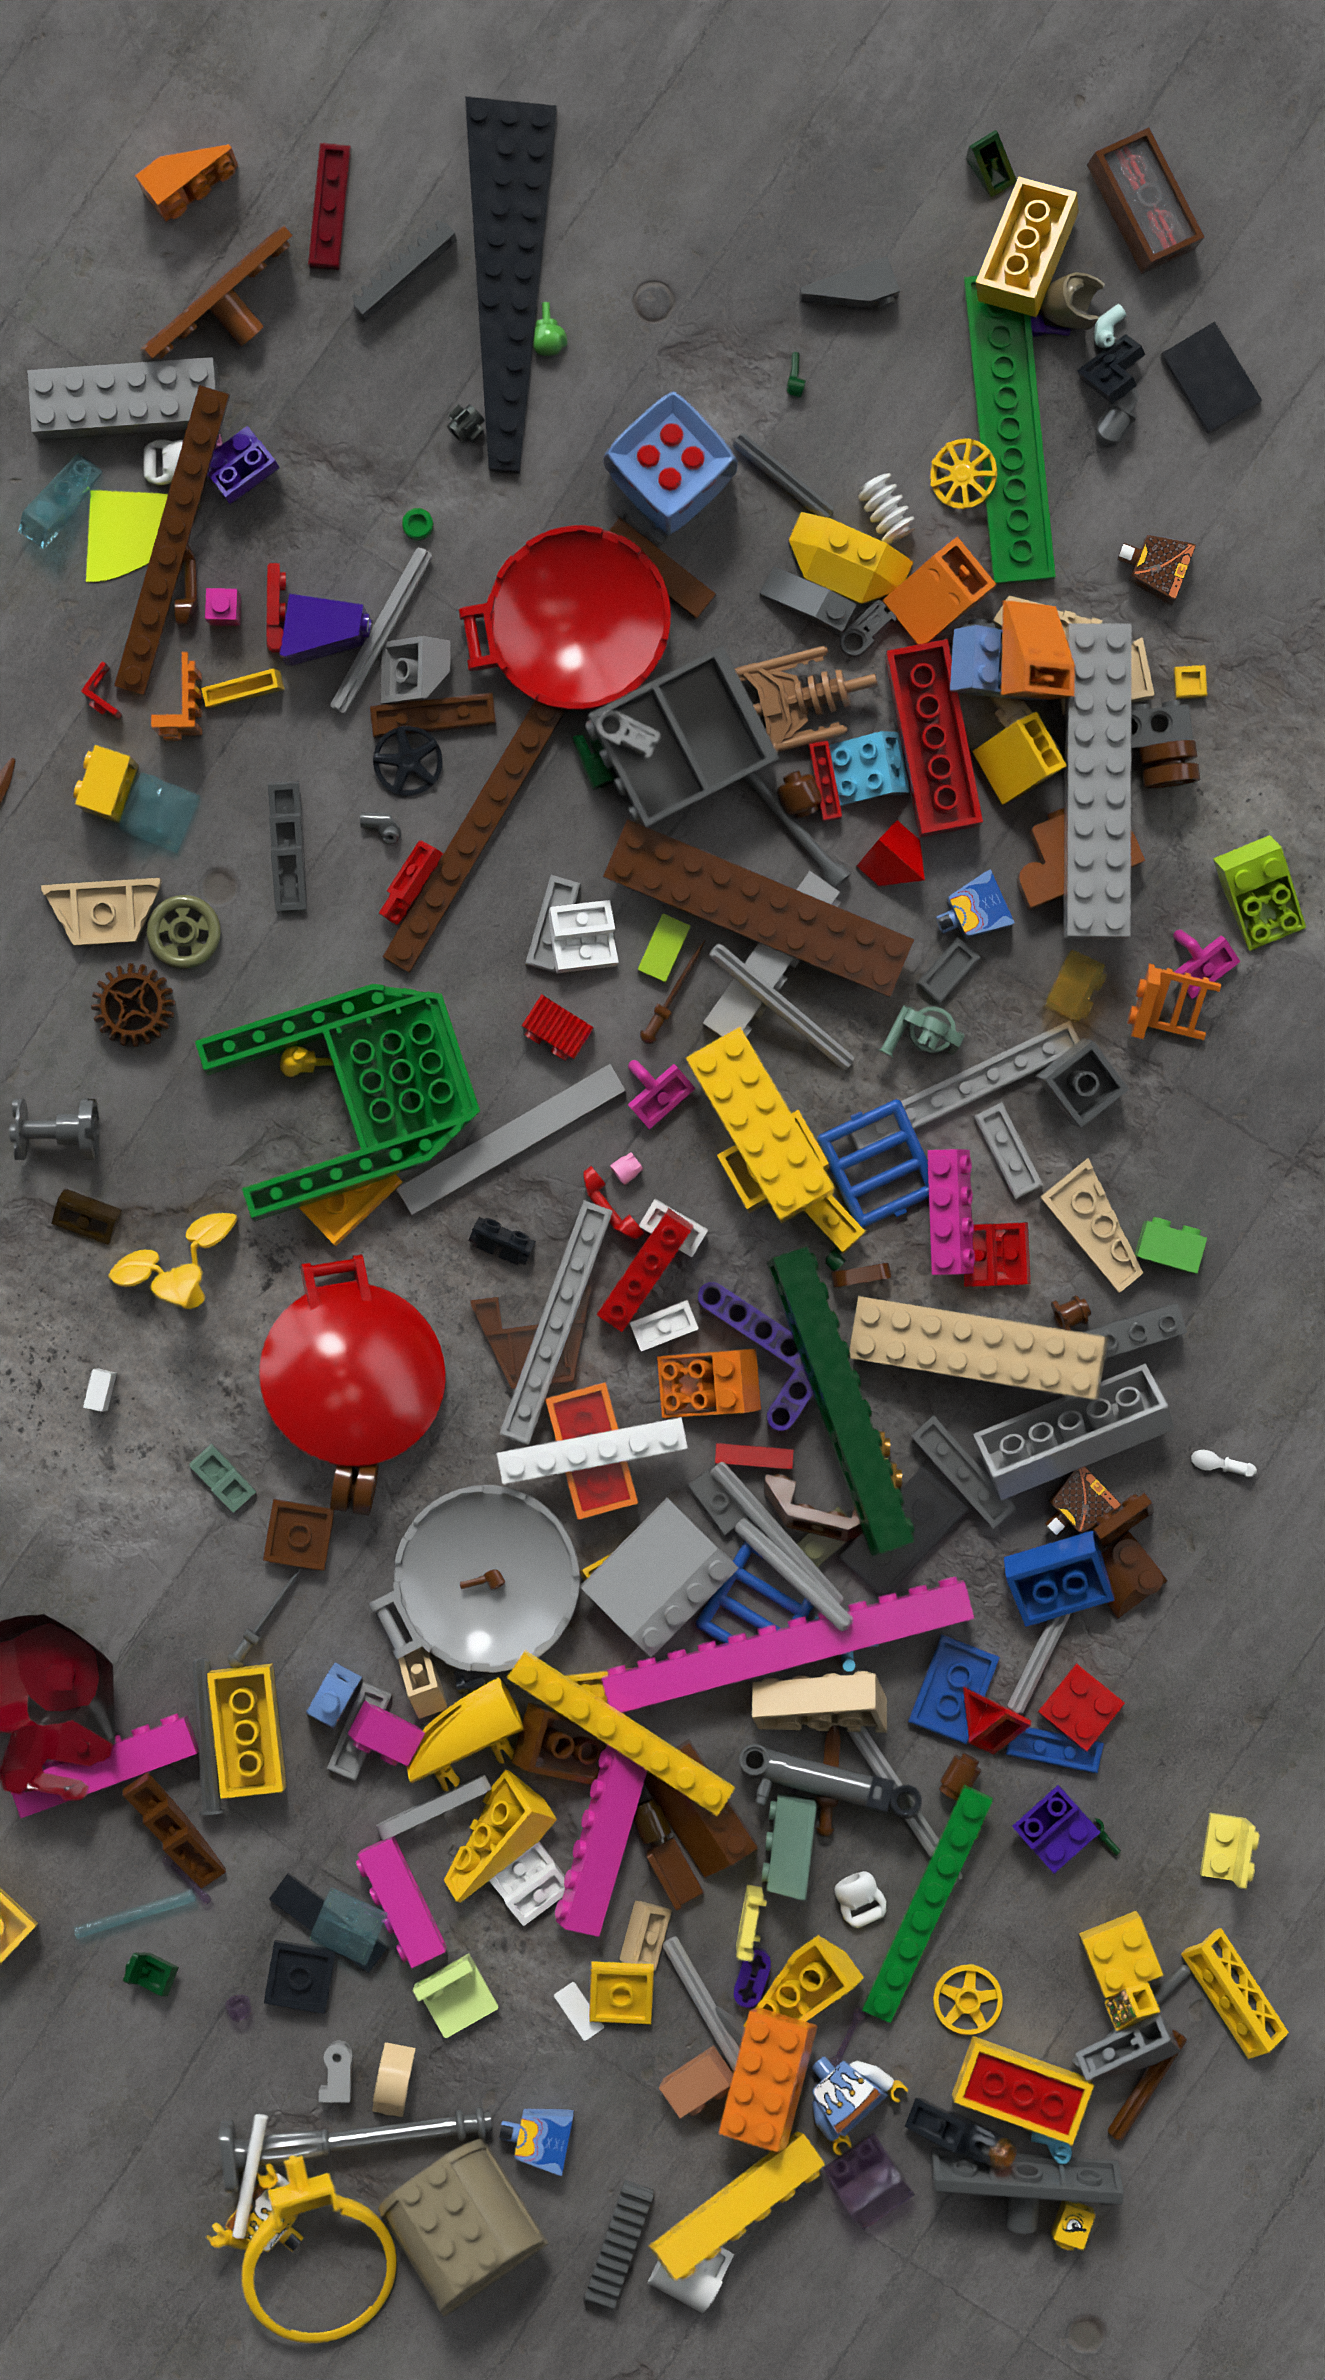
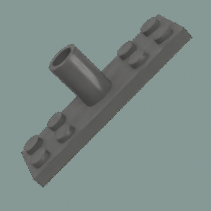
M932 2147L931 2162L934 2191H941L945 2194L971 2193L980 2197L987 2195L1009 2196L1006 2226L1016 2233L1029 2234L1036 2231L1040 2198L1066 2200L1070 2203L1096 2202L1105 2206L1123 2204L1124 2191L1119 2162L1116 2160L1071 2157L1067 2164H1059L1053 2156L1004 2152L1002 2156L1004 2159L997 2167H991L965 2154L953 2153L946 2148Z

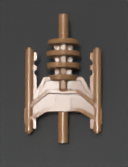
M825 646L759 663H752L735 669L741 682L749 680L758 690L760 703L753 706L758 716L764 715L766 732L777 753L846 735V732H848L847 727H844V725L840 726L839 722L830 724L829 728L821 726L817 731L812 729L802 732L798 731L809 722L807 716L809 715L808 707L814 706L816 714L823 715L822 704L828 703L832 713L837 711L836 701L842 700L846 708L850 705L849 693L878 686L876 674L846 681L842 670H835L836 678L832 680L828 671L821 672V683L817 684L815 676L811 675L808 676L809 686L803 688L798 676L780 672L796 668L799 663L807 665L810 660L815 662L823 661V656H826L828 653V648H825Z

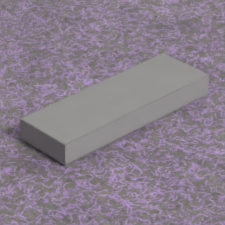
M554 875L550 876L526 959V965L556 972L550 932L549 908L575 904L581 883Z
M1001 1102L975 1115L974 1118L1014 1199L1043 1186L1003 1103Z
M363 1682L328 1764V1770L351 1780H356L367 1753L353 1745L355 1741L347 1733L365 1700L386 1710L392 1695L391 1693Z

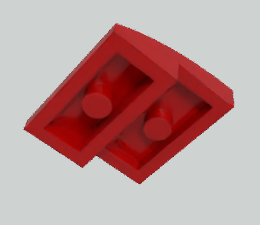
M1028 1222L974 1224L972 1235L973 1251L975 1254L974 1273L964 1274V1287L1031 1284Z

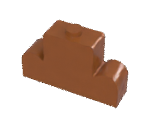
M1064 808L1048 814L1049 820L1035 825L1030 830V837L1041 863H1028L1017 876V885L1027 910L1064 896ZM1131 831V868L1142 864L1145 858L1136 836Z

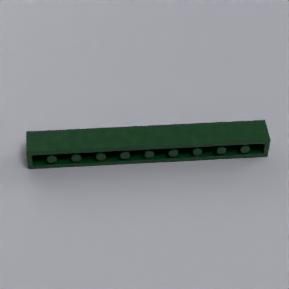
M808 1246L774 1257L766 1263L872 1557L914 1542V1526L910 1518L905 1517L902 1508L904 1505L902 1493L899 1488H895L891 1478L893 1476L892 1465L887 1458L884 1459L880 1447L883 1445L879 1431L872 1426L870 1417H872L871 1407L868 1401L862 1398L859 1390L861 1387L860 1377L856 1370H852L848 1360L851 1357L850 1350L846 1341L841 1340L838 1332L840 1328L839 1319L836 1313L830 1310L827 1302L829 1299L827 1286L819 1280L817 1274L819 1266L814 1253H810Z

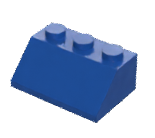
M1093 1530L1004 1557L1006 1580L1025 1627L1115 1600L1103 1556Z

